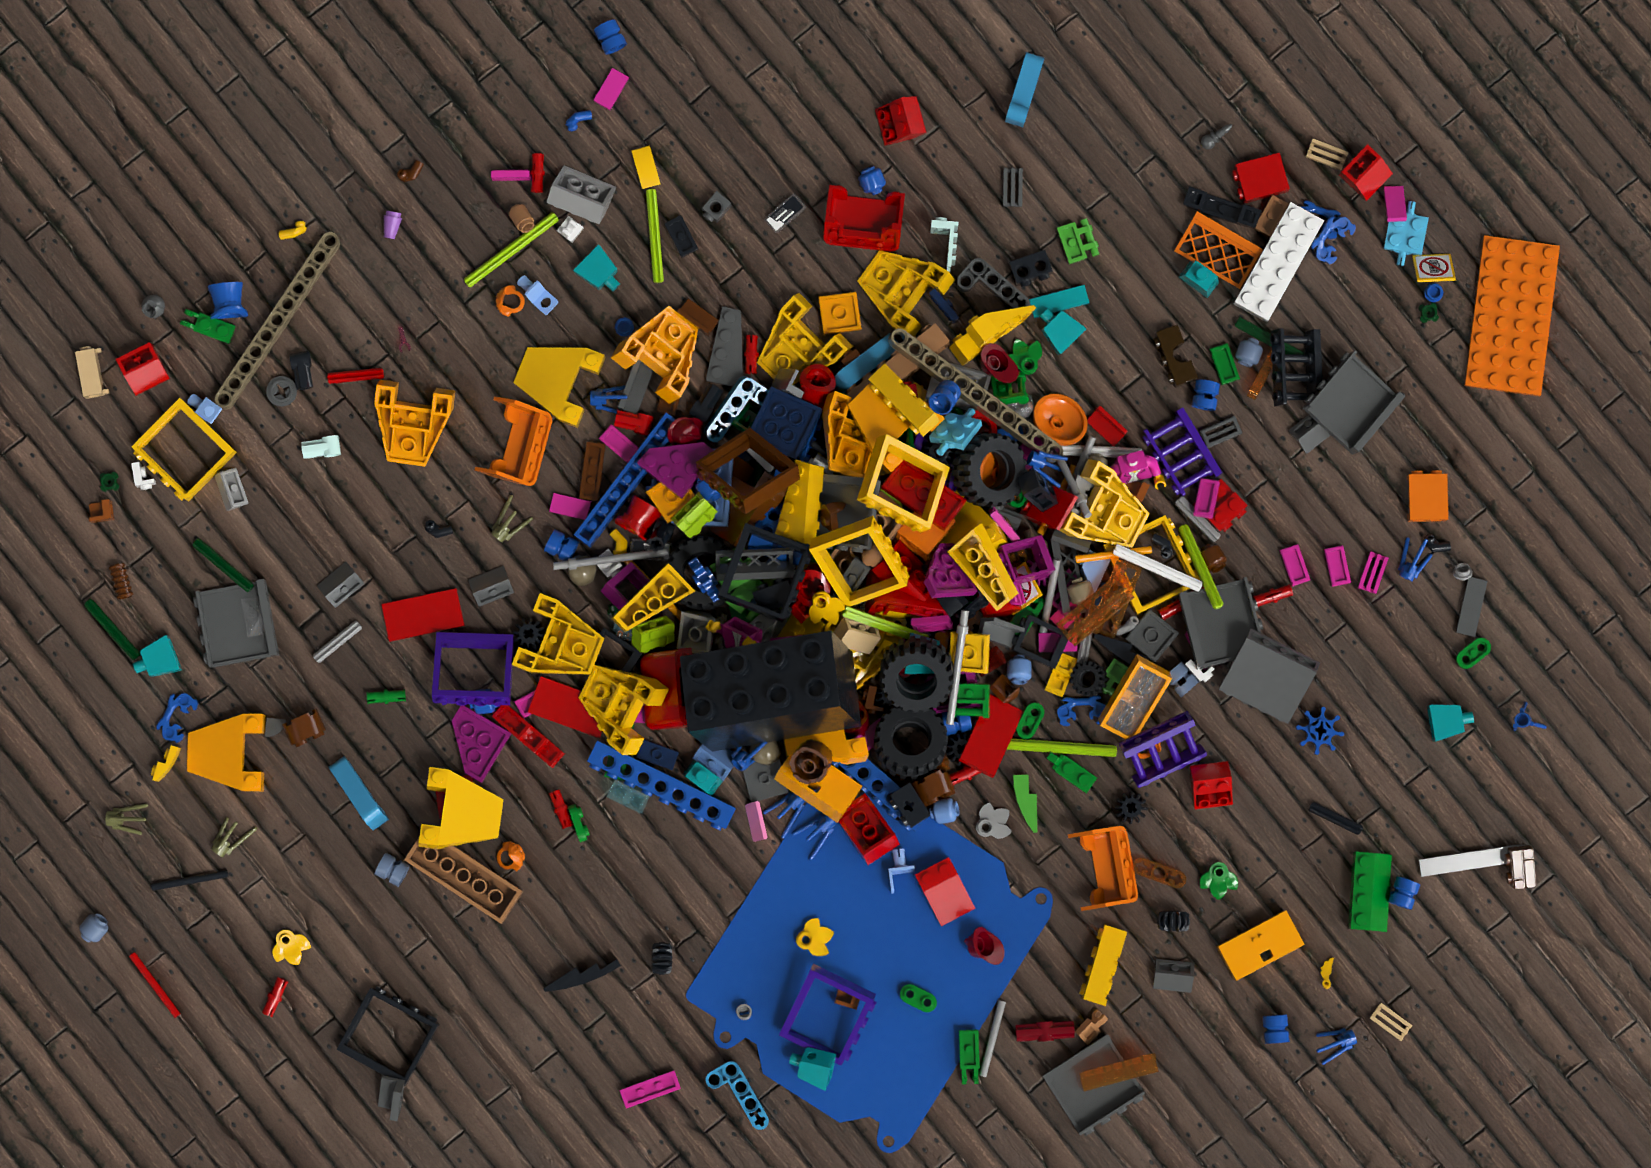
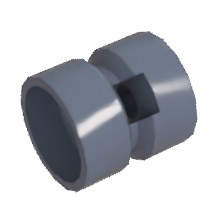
M1182 661L1170 671L1172 680L1169 685H1174V691L1180 698L1199 682L1193 674L1188 673L1189 669ZM1182 677L1186 680L1183 685L1178 682Z
M385 853L374 875L382 879L388 878L390 883L399 887L410 865L401 860L397 862L396 857Z

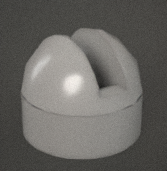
M747 1004L739 1005L736 1010L738 1018L748 1020L752 1016L751 1007ZM749 1012V1014L740 1015V1013Z

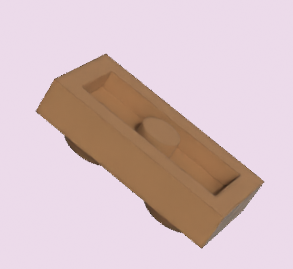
M1272 195L1254 230L1271 238L1289 204Z

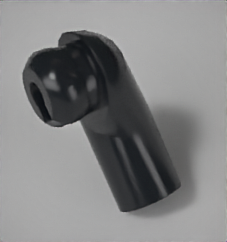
M428 520L425 523V530L435 538L453 534L451 525L440 527L433 520Z
M1154 533L1151 542L1159 545L1162 558L1169 559L1173 555L1171 541Z
M1433 534L1425 536L1424 539L1428 540L1425 546L1432 552L1451 551L1450 541L1439 543Z

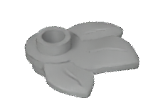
M990 803L985 804L980 809V820L976 824V831L980 836L988 837L991 835L1001 839L1010 835L1012 831L1005 825L1009 817L1008 809L1000 808L994 810ZM983 824L989 825L988 831L982 830Z

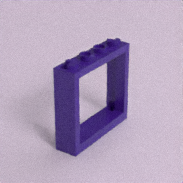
M436 632L432 684L433 703H442V705L448 703L459 706L475 704L477 706L495 705L497 707H500V705H510L512 662L514 656L513 634ZM442 648L505 649L504 692L439 690Z
M813 963L779 1036L804 1048L810 1047L836 1054L835 1063L842 1066L844 1060L848 1061L853 1052L850 1050L851 1045H856L861 1036L858 1033L860 1027L864 1029L869 1019L866 1017L868 1011L872 1012L877 1003L874 1001L876 994ZM815 978L866 1002L841 1054L791 1030V1026Z

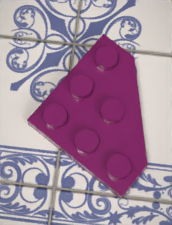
M704 442L649 448L637 464L682 499L697 482L696 461L714 450Z
M942 543L935 548L924 579L931 598L972 596L978 591L975 584L947 552L955 545L954 543Z
M460 706L452 719V724L466 775L482 783L511 736V733L483 716L476 714L471 709Z

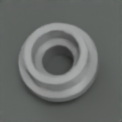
M1459 563L1453 570V576L1459 580H1467L1472 576V569L1466 563Z

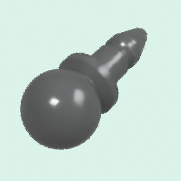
M1232 124L1223 126L1222 129L1215 133L1211 131L1210 134L1204 135L1201 138L1202 147L1207 150L1212 149L1216 143L1220 142L1219 138L1230 131Z

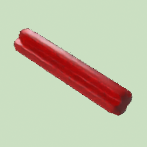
M383 368L327 374V380L330 384L384 378Z

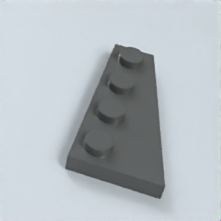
M722 306L706 382L733 387L737 380L743 376L741 310Z

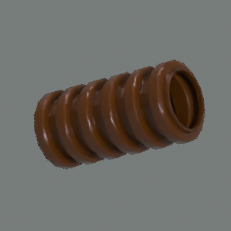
M117 563L108 568L112 572L110 576H113L112 582L115 583L113 587L116 588L115 593L118 594L116 598L119 600L132 597L133 592L130 591L132 589L129 586L130 581L127 580L129 578L126 575L127 569H124L125 563Z

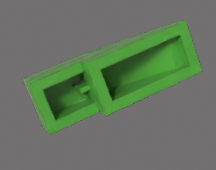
M1012 775L1014 794L1020 813L1032 833H1037V794H1029V775Z

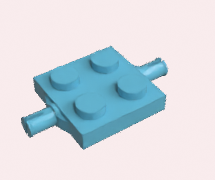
M1408 201L1406 221L1389 222L1384 249L1398 254L1396 265L1399 266L1401 258V266H1404L1406 255L1422 256L1429 217L1414 214L1416 202L1412 203V209H1410L1412 201Z
M969 408L964 415L946 414L944 416L945 419L929 436L930 442L940 445L936 450L938 455L943 456L949 448L964 450L982 427L980 419L972 418L975 414L973 408Z

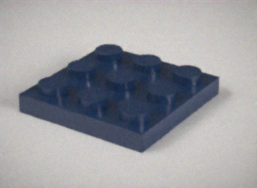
M771 387L751 429L787 457L799 460L823 409Z

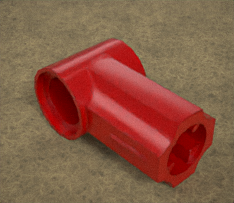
M617 410L614 427L632 430L634 433L649 436L654 417L641 413L633 414Z

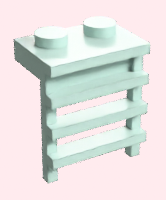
M936 217V220L931 221L930 234L949 235L947 271L950 272L951 265L954 266L956 256H952V254H956L957 245L953 243L957 242L958 233L954 232L958 230V222L947 221V218Z

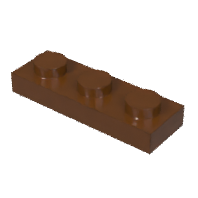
M586 442L579 496L581 500L599 502L606 444Z

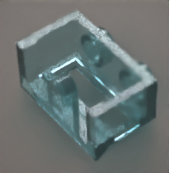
M614 780L607 795V798L640 814H643L650 797L617 780Z

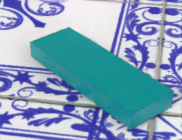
M1085 285L1029 299L1030 306L1034 305L1036 307L1032 312L1034 319L1040 317L1047 308L1052 313H1057L1089 304Z

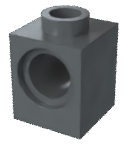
M716 191L703 206V216L710 222L714 220L718 223L731 208L732 204ZM712 205H720L721 210L718 213L712 212L710 210Z

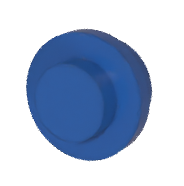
M1431 283L1425 288L1424 296L1429 302H1438L1443 297V289L1439 284Z
M620 318L615 323V330L618 335L627 337L632 334L634 324L629 318Z

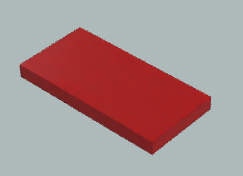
M903 460L889 475L881 489L922 516L934 478L920 468ZM944 485L932 524L945 531L967 500Z
M457 588L381 604L389 642L465 626Z
M542 676L540 677L528 713L600 738L603 732L597 727L598 723L594 717L589 715L578 698L581 690Z
M990 694V718L978 717L958 761L993 778L1024 711L1008 703H1003L1000 699Z

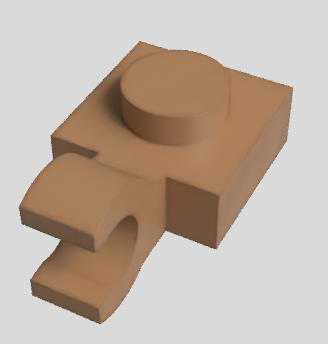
M1096 1009L1092 1013V1019L1087 1018L1075 1033L1089 1045L1101 1032L1099 1027L1106 1023L1108 1018Z

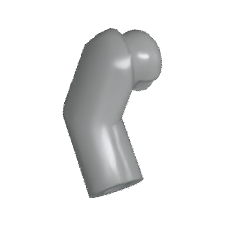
M1131 616L1123 626L1116 622L1111 629L1115 632V635L1120 636L1132 631L1139 620L1137 617Z

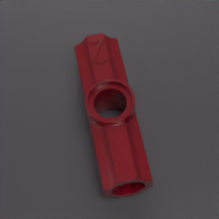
M1074 1021L1036 1022V1024L1015 1025L1016 1041L1020 1042L1033 1040L1042 1042L1054 1041V1039L1075 1038Z

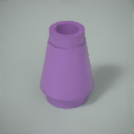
M386 211V215H384L385 238L395 239L402 221L401 213Z

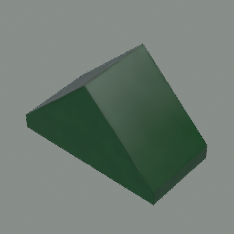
M748 403L731 423L732 428L740 433L751 428L759 409Z

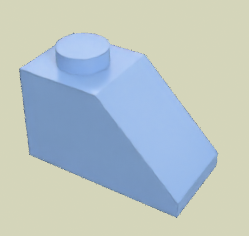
M1091 550L1088 552V554L1096 553ZM1111 559L1079 563L1082 565L1080 569L1082 579L1091 582L1094 594Z

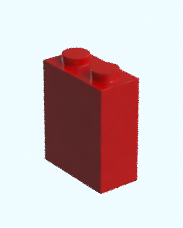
M1280 153L1235 164L1234 170H1232L1233 179L1238 181L1239 188H1237L1238 197L1240 200L1243 199L1244 204L1272 197V195L1276 196L1287 193L1290 190Z

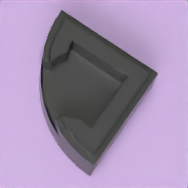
M267 718L265 737H272L280 733L283 729L282 724L286 723L287 720Z

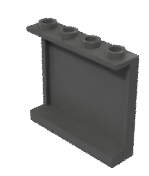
M1356 350L1350 353L1346 352L1340 358L1341 363L1338 367L1335 365L1328 374L1330 376L1327 380L1324 379L1317 385V392L1310 394L1306 398V405L1302 408L1352 455L1360 452L1405 398L1401 392H1393L1355 356Z
M823 475V488L819 496L821 505L830 502L846 503L845 508L837 513L838 528L870 516H874L876 519L877 510L867 508L866 504L857 500L864 479L862 477ZM877 480L873 492L877 496H879L881 483L879 480ZM818 510V522H820L819 530H817L816 537L830 532L821 524V510ZM867 533L835 545L837 546L836 550L848 551V548H852L851 551L863 553V549L871 550L872 538Z
M1247 577L1216 586L1223 601V607L1218 609L1212 607L1205 589H1200L1199 592L1192 591L1187 593L1185 591L1179 593L1178 598L1197 670L1234 661L1249 630L1253 629L1261 633L1263 625L1261 618L1257 619L1256 611H1258V605L1256 600L1252 599L1253 586L1251 581L1248 582Z
M265 579L252 582L254 587L250 592H246L239 585L203 592L196 591V596L193 597L195 608L199 609L197 623L199 627L202 626L203 634H200L202 646L205 645L206 653H203L205 665L208 664L210 668L279 656Z
M1250 629L1228 673L1223 678L1219 690L1228 696L1239 699L1244 704L1257 708L1262 713L1275 717L1278 721L1288 724L1315 677L1320 662Z
M1108 1034L1042 1075L1080 1136L1082 1134L1085 1136L1095 1131L1093 1127L1099 1123L1101 1126L1111 1120L1110 1116L1115 1113L1120 1115L1127 1110V1105L1132 1102L1134 1105L1144 1099L1143 1095L1146 1094Z

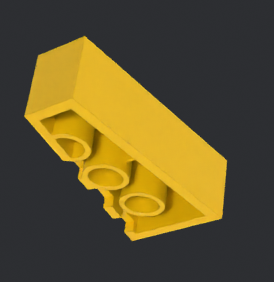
M885 363L868 379L871 383L869 387L877 395L881 393L885 397L883 402L889 408L893 406L897 410L895 414L903 422L907 420L911 424L909 428L916 435L920 433L924 437L940 421L931 408L929 409L920 397L917 398L916 394Z
M795 460L799 468L800 480L787 488L775 534L810 545L811 539L816 537L820 526L818 510H821L819 496L823 488L824 467Z
M982 523L947 551L996 611L1019 594Z
M668 563L611 619L626 632L695 592V590Z
M1107 925L1099 928L1096 939H1099L1097 947H1093L1091 953L1093 962L1092 965L1088 964L1085 976H1088L1086 984L1082 983L1079 994L1082 995L1081 999L1106 1006V996L1111 990L1112 976L1115 975L1118 966L1117 960L1122 952L1127 935L1126 931Z

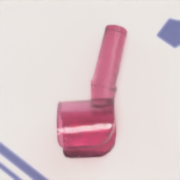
M398 327L401 338L399 350L403 353L402 345L406 344L410 351L411 345L406 341L403 327Z

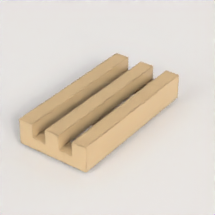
M1312 139L1306 158L1341 171L1348 152ZM1314 145L1319 146V147H1322V148L1327 149V150H1329V151L1335 152V153H1337V154H1340V155H1342V157H1339V156H1336V155L1331 154V153H1329V152H1326V151H1323V150H1321V149H1318V148L1314 147ZM1313 151L1326 157L1337 160L1340 162V164H1336L1329 160L1311 154V152Z
M1382 1003L1378 1005L1370 1016L1372 1021L1399 1041L1403 1040L1412 1027L1410 1023ZM1381 1008L1406 1026L1405 1029L1380 1012ZM1376 1015L1382 1017L1384 1020H1386L1388 1023H1390L1392 1026H1394L1402 1033L1398 1035L1384 1023L1375 1018Z

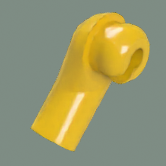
M297 221L295 223L296 228L280 230V239L295 238L305 233L307 229L305 222Z
M617 529L613 530L609 534L616 542L613 554L626 553L627 540Z

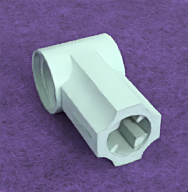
M338 435L301 442L304 459L341 455Z

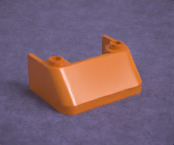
M494 396V401L506 405L504 417L507 422L512 423V428L503 460L494 459L489 469L475 467V471L494 478L532 486L538 477L552 425V416L546 411L520 401Z
M1123 826L1068 834V838L1080 837V845L1083 849L1092 851L1098 889H1094L1091 892L1090 902L1092 905L1080 907L1081 911L1126 904L1137 900L1138 890L1128 833Z

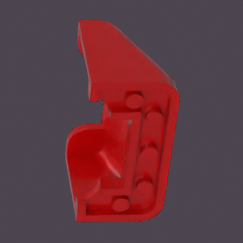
M829 185L823 237L825 243L835 246L880 251L898 250L905 193L893 191L886 195L885 200L848 196V191L843 186Z
M872 569L866 576V587L882 581L875 575ZM894 590L865 601V612L874 616L875 613L882 611V615H887L889 611L923 617L948 615L937 598H931L930 595L927 600L922 601L900 590Z
M692 648L653 652L642 656L640 660L641 675L657 679L669 689L661 706H647L643 704L645 723L649 729L664 730L687 727L685 706H682L679 668H681L680 656L692 655Z

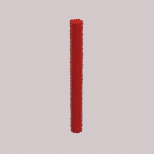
M135 952L132 953L129 958L173 1017H178L181 1014L138 955Z

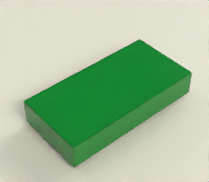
M1228 343L1209 349L1221 386L1240 380Z

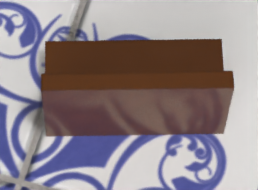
M689 298L682 308L677 310V313L706 336H709L719 323L718 319Z

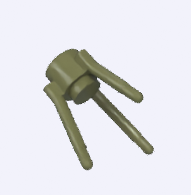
M513 495L509 496L496 523L492 527L493 531L490 533L502 543L505 539L509 541L514 534L533 520V517L528 518L508 533L510 529L507 526L517 512L513 511L504 524L501 521Z
M148 804L113 808V811H107L106 826L141 835V831L121 825H123L124 821L139 822L146 821V818L124 817V814L120 812L146 808Z
M226 817L217 837L212 842L214 845L211 847V850L221 857H224L225 854L230 855L237 846L251 836L258 828L254 827L229 847L231 843L227 839L238 823L235 821L226 835L221 837L229 820Z

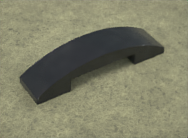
M1190 186L1183 203L1184 206L1203 214L1254 229L1257 226L1262 211L1244 204L1240 205L1209 195L1205 191Z

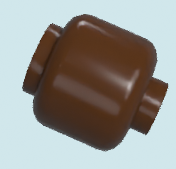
M1207 544L1201 548V554L1209 572L1217 573L1226 566L1227 557L1219 545Z

